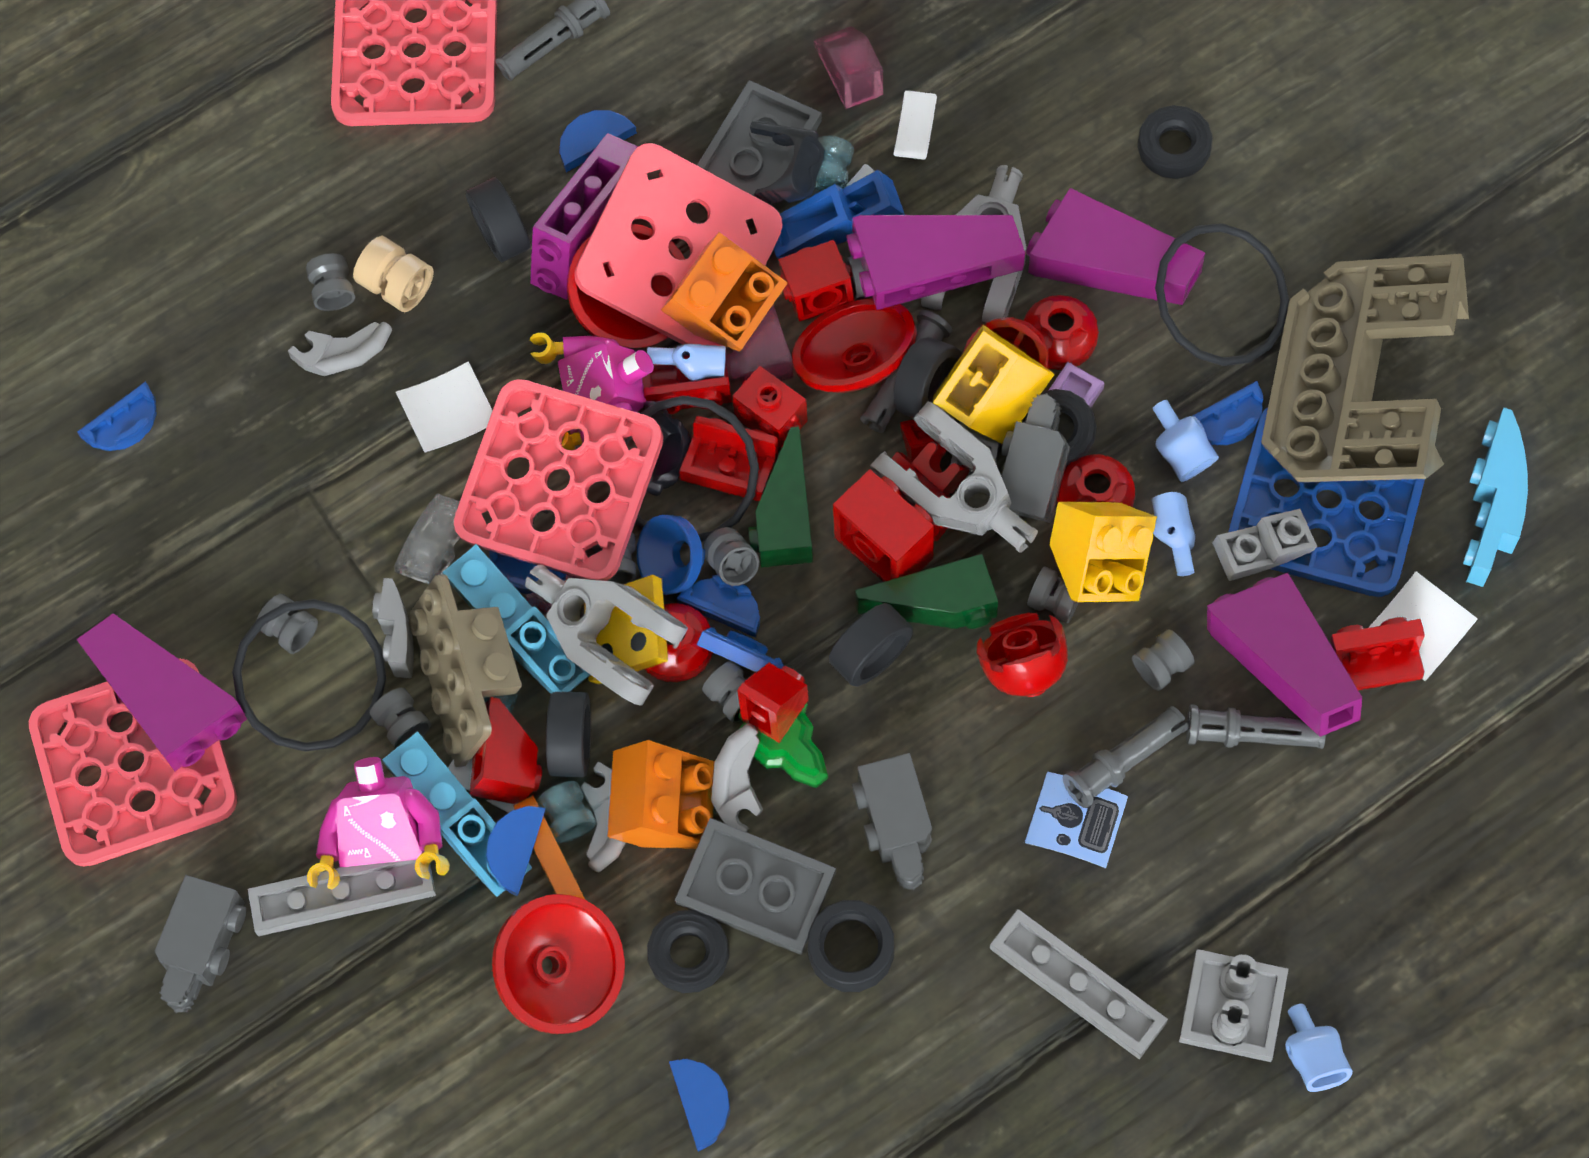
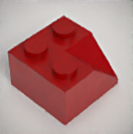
M869 469L833 503L835 539L883 582L920 572L933 560V519L924 508L917 504L912 507L903 499L900 489L891 479L886 476L880 478Z

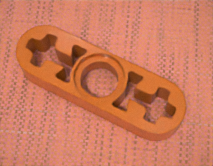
M534 796L513 805L514 810L526 806L539 807ZM543 816L533 849L555 894L572 895L585 900Z

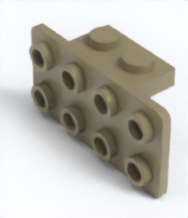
M443 574L436 575L412 608L409 614V626L412 634L417 636L421 650V669L425 675H428L432 688V707L434 712L440 716L443 726L444 749L448 755H451L452 761L454 759L455 767H462L468 764L491 735V722L483 698L516 694L522 687L499 608L490 607L458 611L448 577Z

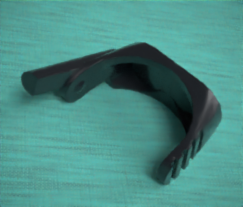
M752 121L750 125L751 133L772 137V140L781 146H794V155L785 173L770 186L755 190L754 196L771 204L772 202H781L783 199L791 203L812 195L820 167L824 160V149L818 140V132Z
M646 401L643 409L646 410L655 402ZM667 409L659 410L651 416L660 426L663 433L662 448L646 492L654 496H659L663 489L673 486L678 481L680 468L692 441L689 431L680 420L671 418L672 416L668 414Z

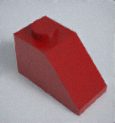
M770 662L744 681L737 690L742 721L754 725L758 731L778 743L781 742L809 700L808 687L802 675L790 667L783 666L780 669Z
M490 697L485 705L492 731L488 739L473 756L469 794L515 805L525 800L532 791L536 792L539 788L542 778V766L537 765L538 747L501 700Z

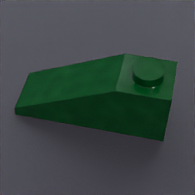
M800 427L790 428L757 506V526L748 527L750 546L756 553H760L761 568L813 563Z
M982 554L855 590L858 614H864L875 606L887 603L892 605L907 622L952 629L964 626L968 629L979 628L990 623L992 618L997 617L998 599Z

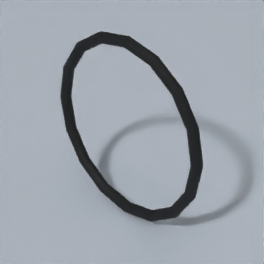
M1223 223L1195 226L1174 239L1160 260L1155 286L1160 316L1175 341L1196 358L1221 366L1250 363L1272 348L1284 329L1289 297L1282 269L1270 249L1252 234ZM1223 232L1244 239L1263 254L1276 276L1281 300L1277 324L1266 342L1247 355L1221 357L1201 351L1180 333L1168 312L1164 292L1168 264L1180 245L1199 234Z
M679 396L655 402L640 414L651 417L659 410L682 404L708 408L728 420L745 443L750 464L747 493L731 518L713 531L699 534L701 542H704L715 530L724 527L732 528L740 522L755 497L759 465L753 440L736 415L712 400ZM632 436L624 439L626 444L629 443ZM638 513L635 524L643 529L647 521L642 519Z
M316 599L283 603L258 618L240 641L232 670L236 701L242 708L251 726L276 745L305 752L334 748L360 733L372 718L370 710L375 702L382 697L387 679L382 648L369 626L345 607ZM316 608L339 614L361 630L374 652L378 679L371 705L355 726L333 739L305 743L281 737L257 719L245 699L241 671L249 644L265 624L288 611Z

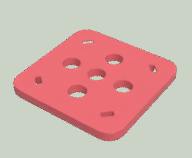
M336 0L331 106L335 118L338 122L347 126L469 123L482 121L489 117L495 106L497 0H467L472 4L471 7L465 3L466 0ZM413 9H422L427 13L426 17L417 23H412L405 19L407 13ZM454 42H460L466 46L465 51L459 56H449L444 52L447 45ZM417 43L426 47L425 52L419 57L411 58L404 54L405 49L411 44ZM372 45H381L385 48L384 54L379 58L369 59L364 56L365 50ZM410 79H420L425 83L424 87L416 93H408L403 90V85ZM471 91L474 95L463 104L461 98ZM358 95L365 99L363 106L354 99Z
M653 143L643 144L637 147L629 157L576 265L574 272L575 282L579 289L587 295L683 345L723 346L694 335L661 311V309L705 246L718 232L763 265H766L781 234L782 218L779 212L770 204L675 153ZM661 170L659 178L648 180L646 173ZM696 202L703 205L707 211L706 222L697 224L689 220L686 214L688 204ZM635 219L648 221L652 226V237L648 240L636 238L631 231L632 221ZM750 219H753L757 233L752 235L746 223ZM679 238L688 244L690 255L687 259L678 260L670 254L668 246L672 239ZM604 264L608 265L612 277L607 278L603 267ZM664 275L669 278L673 287L672 293L663 297L654 293L651 288L652 277Z
M517 379L510 381L501 389L455 513V531L463 541L473 546L477 544L480 548L535 565L542 564L548 569L581 579L607 581L616 574L622 562L662 448V429L653 418L644 414L528 380ZM530 407L532 408V411L520 417L518 416L519 413L527 410ZM579 429L584 433L583 444L573 451L564 449L562 446L564 434L569 430ZM632 436L637 448L629 450L624 439ZM518 457L528 459L530 467L524 477L512 479L508 476V465L513 459ZM559 469L568 471L570 481L566 488L560 491H552L548 488L547 481L552 472ZM599 481L608 483L611 489L610 495L604 502L593 503L589 501L588 490L591 485ZM542 510L554 512L555 523L551 529L545 532H538L534 529L533 519L538 512ZM486 511L489 512L493 520L488 524L482 515ZM599 544L602 551L588 557L585 551Z
M179 658V660L199 673L197 667L192 662ZM108 682L47 701L37 706L29 719V731L61 848L65 856L75 865L83 867L92 866L228 818L236 808L237 794L221 740L216 741L205 749L204 755L196 763L188 767L182 766L174 771L134 716L132 724L127 730L114 732L110 729L111 719L120 712L131 714V712ZM64 723H67L61 735H58ZM132 751L143 753L144 762L138 770L127 772L121 768L122 759L127 753ZM94 765L101 769V777L96 784L87 787L79 784L78 777L84 768ZM204 788L212 790L204 805L201 804L198 799ZM142 791L153 792L156 800L151 809L144 812H138L133 809L132 802L138 793ZM87 828L98 832L96 835L97 840L84 835Z

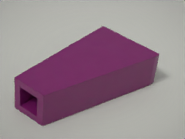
M607 133L535 223L532 234L530 284L539 287L544 292L552 293L565 300L568 299L567 275L570 263L579 247L591 236L629 157L638 146Z
M1069 188L1062 201L1056 199L1053 202L1046 216V222L1048 223L1042 234L1036 232L1033 235L1026 249V255L1030 256L1028 273L1036 277L1157 300L1155 286L1159 263L1176 238L1072 188ZM1186 243L1180 245L1167 267L1164 284L1166 302L1183 305L1202 273L1205 252Z
M860 215L852 218L853 233L847 235V242L853 260L860 258L864 271L859 272L865 298L872 296L876 310L1022 271L1024 268L1025 250L1013 215Z
M1288 573L1276 578H1264L1251 588L1236 594L1222 595L1212 604L1207 605V629L1210 635L1319 737L1360 720L1362 696Z
M111 614L76 639L174 771L182 766L188 767L196 763L204 755L205 749L218 740H226L232 737L241 728V723L247 720L245 713L234 697L115 614Z

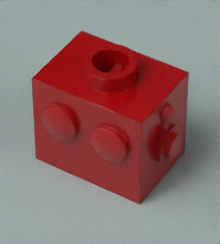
M834 240L814 247L803 248L797 253L778 259L781 270L779 277L788 282L782 293L785 300L788 299L792 303L799 322L854 301L851 284L853 273L850 265H846L843 262V256L840 255Z
M760 365L747 380L742 382V386L732 396L734 415H736L738 420L750 429L763 430L769 435L776 436L778 438L779 451L782 450L790 428L800 427L801 431L808 421L806 399Z

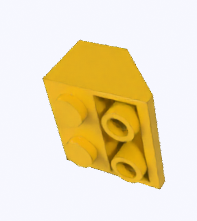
M982 325L934 394L933 403L969 428L1003 444L1006 433L1008 431L1014 432L1016 421L1022 422L1029 412V408L1032 407L1031 402H1033V398H1036L1037 394L1040 395L1055 374Z
M1058 502L1049 545L1071 600L1075 602L1139 601L1157 516L1116 502Z

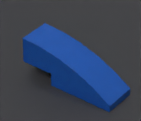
M876 170L843 189L833 184L780 213L783 226L774 246L776 257L780 259L797 253L803 248L814 247L834 240L836 245L846 242L847 235L853 233L852 218L856 216L905 215L893 180L881 171Z

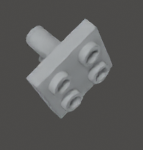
M1197 949L1179 1042L1271 1062L1276 1043L1288 968L1256 962L1248 955L1232 957Z

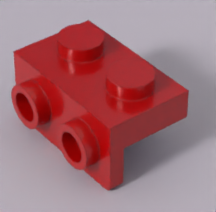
M727 363L725 366V377L705 378L691 381L675 365L653 364V372L642 378L646 401L658 402L679 396H689L712 400L720 406L723 403L732 402ZM682 404L666 409L668 410V414H675L679 412L680 409L694 408L697 406Z
M696 416L693 423V438L680 468V480L745 497L750 464L744 441L734 427L724 420ZM746 429L753 440L759 465L753 500L760 501L778 459V438L769 435L763 430Z
M1395 617L1382 622L1380 626L1364 629L1361 625H1350L1339 629L1336 634L1331 636L1330 644L1358 690L1420 680L1425 674L1419 652L1425 637L1421 619L1407 621L1405 617Z

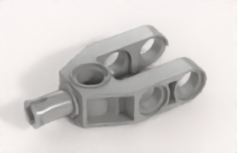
M1001 165L996 170V176L989 196L978 194L956 215H1013L1025 250V266L1026 243L1019 206L1013 204L1023 174L1020 170L1012 167L1008 178V175H1006L1008 166ZM1023 270L993 279L983 310L982 322L987 323L995 318L1008 317ZM945 292L921 298V306L937 311L941 310Z
M928 401L916 414L914 421L925 433L974 473L961 482L952 497L945 498L942 495L938 498L919 481L913 470L910 468L907 471L903 469L885 451L870 465L871 470L880 478L886 476L891 479L900 489L901 497L912 506L917 504L924 508L932 517L935 525L981 536L987 530L993 529L1013 545L1018 552H1023L1028 547L1025 541L1028 540L1032 543L1038 530L1034 527L1032 528L1009 509L1011 500L990 449L938 406ZM985 493L990 496L989 501L983 507L972 508L968 506V501L974 494Z
M542 564L534 567L530 574L539 580L534 581L527 577L525 586L552 604L546 617L566 657L619 696L642 706L654 685L647 678L596 642L597 635L608 624L611 612L615 606L632 617L630 622L636 626L649 629L674 645L673 648L678 647L688 627L630 586L612 581L568 578L565 582ZM585 603L586 612L584 616L580 618V609L582 605Z

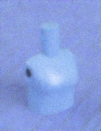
M684 344L676 348H647V354L652 359L653 364L675 365L691 381L725 377L726 346Z
M1163 400L1153 407V411L1165 428V431L1156 439V447L1163 458L1171 465L1179 481L1184 482L1193 478L1218 460L1219 456L1209 443L1205 430L1196 417L1188 416L1179 420L1167 400Z
M1178 492L1157 495L1152 498L1154 516H1157L1153 535L1172 548L1177 576L1191 575L1194 573L1190 550L1195 544V532L1189 515L1187 499Z
M1304 1004L1292 1006L1288 1010V1014L1297 1033L1288 1037L1285 1046L1287 1054L1294 1067L1301 1074L1307 1090L1310 1092L1323 1091L1339 1086L1349 1080L1353 1071L1343 1053L1337 1030L1331 1026L1315 1027Z

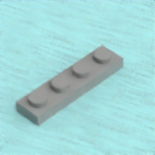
M416 860L337 868L340 881L338 886L332 890L327 887L329 880L328 871L319 874L316 889L309 885L307 875L249 888L248 895L255 933L258 936H263L436 896L431 866L429 864V880L421 878L416 873Z
M1017 909L990 944V949L1138 1059L1142 1057L1167 1023L1168 1019L1019 909Z

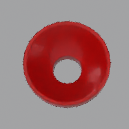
M1065 295L1043 298L1028 310L1024 321L1029 322L1041 332L1048 346L1049 369L1063 370L1067 362L1074 366H1079L1088 360L1097 346L1099 334L1097 320L1092 310L1079 299ZM1056 313H1065L1072 318L1074 324L1069 330L1060 332L1051 328L1048 320Z
M1090 454L1082 456L1065 468L1057 497V504L1058 502H1116L1133 507L1135 485L1131 474L1119 461L1101 454ZM1091 474H1102L1108 478L1110 487L1104 493H1092L1085 487V479Z
M678 603L665 604L664 610L685 624L688 630L685 638L677 648H673L674 645L667 644V662L644 670L656 679L665 682L686 681L697 676L711 661L713 652L697 645L702 631L711 627L707 619L693 607Z

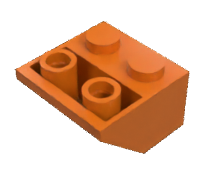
M718 232L705 246L661 311L694 335L740 352L788 282Z
M650 740L614 750L607 837L639 847L697 849L709 819H713L714 805L711 801L715 761Z

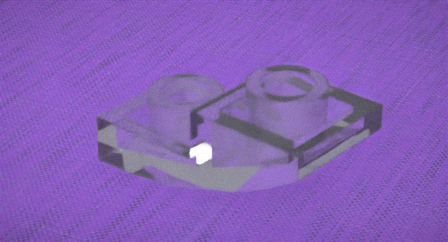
M440 494L435 495L410 532L395 563L396 573L430 584L436 575L443 574V571L455 559L454 545L460 538L454 527L455 513L460 501Z

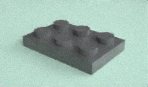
M749 80L697 166L754 196L755 190L770 186L785 173L792 161L794 146H781L776 144L772 137L751 133V122L755 121L816 131L822 122V112Z
M710 818L675 898V904L706 914L718 922L802 955L808 941V932L814 918L821 910L835 876L836 868Z

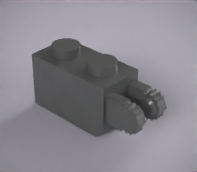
M1046 393L1037 394V397L1033 398L1034 400L1031 402L1032 407L1029 408L1026 423L1016 421L1014 432L1008 431L1006 433L1002 447V456L1007 458L1003 473H1000L1011 500L1010 510L1016 515L1051 523L1070 446L1065 437L1057 431L1060 421V410H1062L1059 407L1060 404L1056 403V400Z
M907 753L858 766V782L852 783V790L858 810L867 809L870 824L864 825V831L870 851H879L882 863L892 862L895 876L898 877L897 882H899V886H902L903 889L914 890L920 884L922 885V880H924V876H922L924 868L923 863H921L922 857L920 853L926 852L932 842V826L911 755Z
M185 875L155 949L159 962L167 970L162 982L164 985L160 987V998L165 1000L167 1005L176 1013H187V1010L192 1009L191 1006L194 1005L193 1001L197 999L202 984L212 987L216 975L220 976L223 974L229 961L230 951L227 947L233 932L238 933L241 930L246 917L245 902L236 890Z

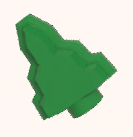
M806 703L780 743L758 731L756 736L759 738V745L753 758L767 769L782 768L793 780L818 788L828 779V773L822 752L811 741L814 726L805 715L808 708ZM740 712L738 718L742 721Z

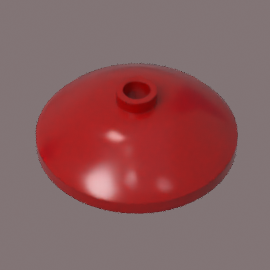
M631 224V231L636 238L648 240L652 237V228ZM589 238L586 239L575 253L567 275L569 303L575 317L584 329L592 336L614 339L619 346L633 350L652 347L669 338L579 289L575 282L574 272L588 243ZM670 241L668 246L670 254L675 259L685 260L681 251ZM604 264L603 267L607 278L612 277L608 265ZM664 275L652 277L651 288L654 293L662 297L672 293L673 287L669 278Z
M873 299L852 301L829 310L808 325L797 339L793 348V366L798 377L806 385L814 389L833 393L861 390L884 380L899 368L903 357L916 342V325L911 313L901 304L876 310Z
M553 894L526 902L515 910L503 924L494 945L492 972L495 986L502 1002L516 1019L540 1032L567 1034L593 1025L609 1011L616 1001L624 978V951L617 930L599 908L587 900L576 896ZM546 957L552 962V970L549 974L544 972L542 968V962Z

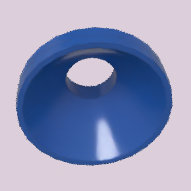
M659 515L652 518L643 527L637 543L636 556L641 577L655 575L662 578L664 595L686 591L694 584L704 564L705 550L703 549L699 534L687 519L674 515ZM684 542L690 547V562L687 566L683 564L680 558V549Z

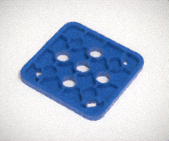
M1266 408L1259 419L1228 532L1256 526L1263 517L1301 509L1309 529L1320 528L1325 530L1329 534L1330 543L1323 547H1317L1314 551L1299 558L1271 568L1272 570L1369 596L1381 597L1388 595L1395 589L1400 579L1425 479L1297 482L1261 443L1268 410ZM1280 479H1289L1297 485L1298 492L1294 496L1283 497L1275 491L1274 483ZM1331 490L1339 496L1341 501L1335 508H1325L1318 503L1316 495L1320 491ZM1366 501L1376 502L1381 506L1383 515L1375 520L1367 519L1360 513L1359 505ZM1375 560L1379 566L1365 573V564Z

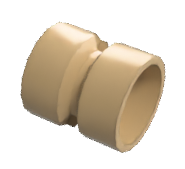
M379 236L372 240L362 251L354 267L353 278L355 282L374 294L381 293L382 299L398 310L408 312L417 306L425 296L431 285L434 271L432 266L413 254L406 255L404 248L387 237Z

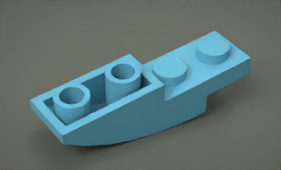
M1504 407L1497 422L1491 420L1488 422L1481 445L1489 447L1485 460L1477 458L1470 478V483L1477 485L1473 500L1482 503L1475 522V526L1482 528L1479 541L1470 540L1463 564L1470 566L1466 582L1481 587L1484 586L1497 550L1510 554L1513 553L1521 535L1526 512L1528 471L1525 449L1513 411Z
M477 544L443 571V574L447 575L450 585L466 601L471 609L499 608L513 657L549 693L571 692L590 676L589 673L566 657L549 621L535 606L532 607Z
M417 731L383 758L382 762L394 777H408L413 788L419 790L438 810L443 838L488 889L498 897L505 890L499 886L497 880L491 874L486 861L487 840L496 823L479 802L471 797ZM529 863L525 874L532 869Z

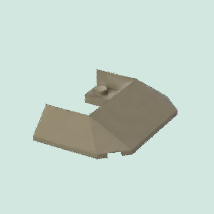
M1462 254L1336 262L1323 272L1326 278L1307 292L1303 288L1290 298L1261 443L1297 482L1426 479L1444 465L1435 447L1441 407L1437 399L1372 401L1383 339L1454 335L1456 320L1469 319L1464 258Z

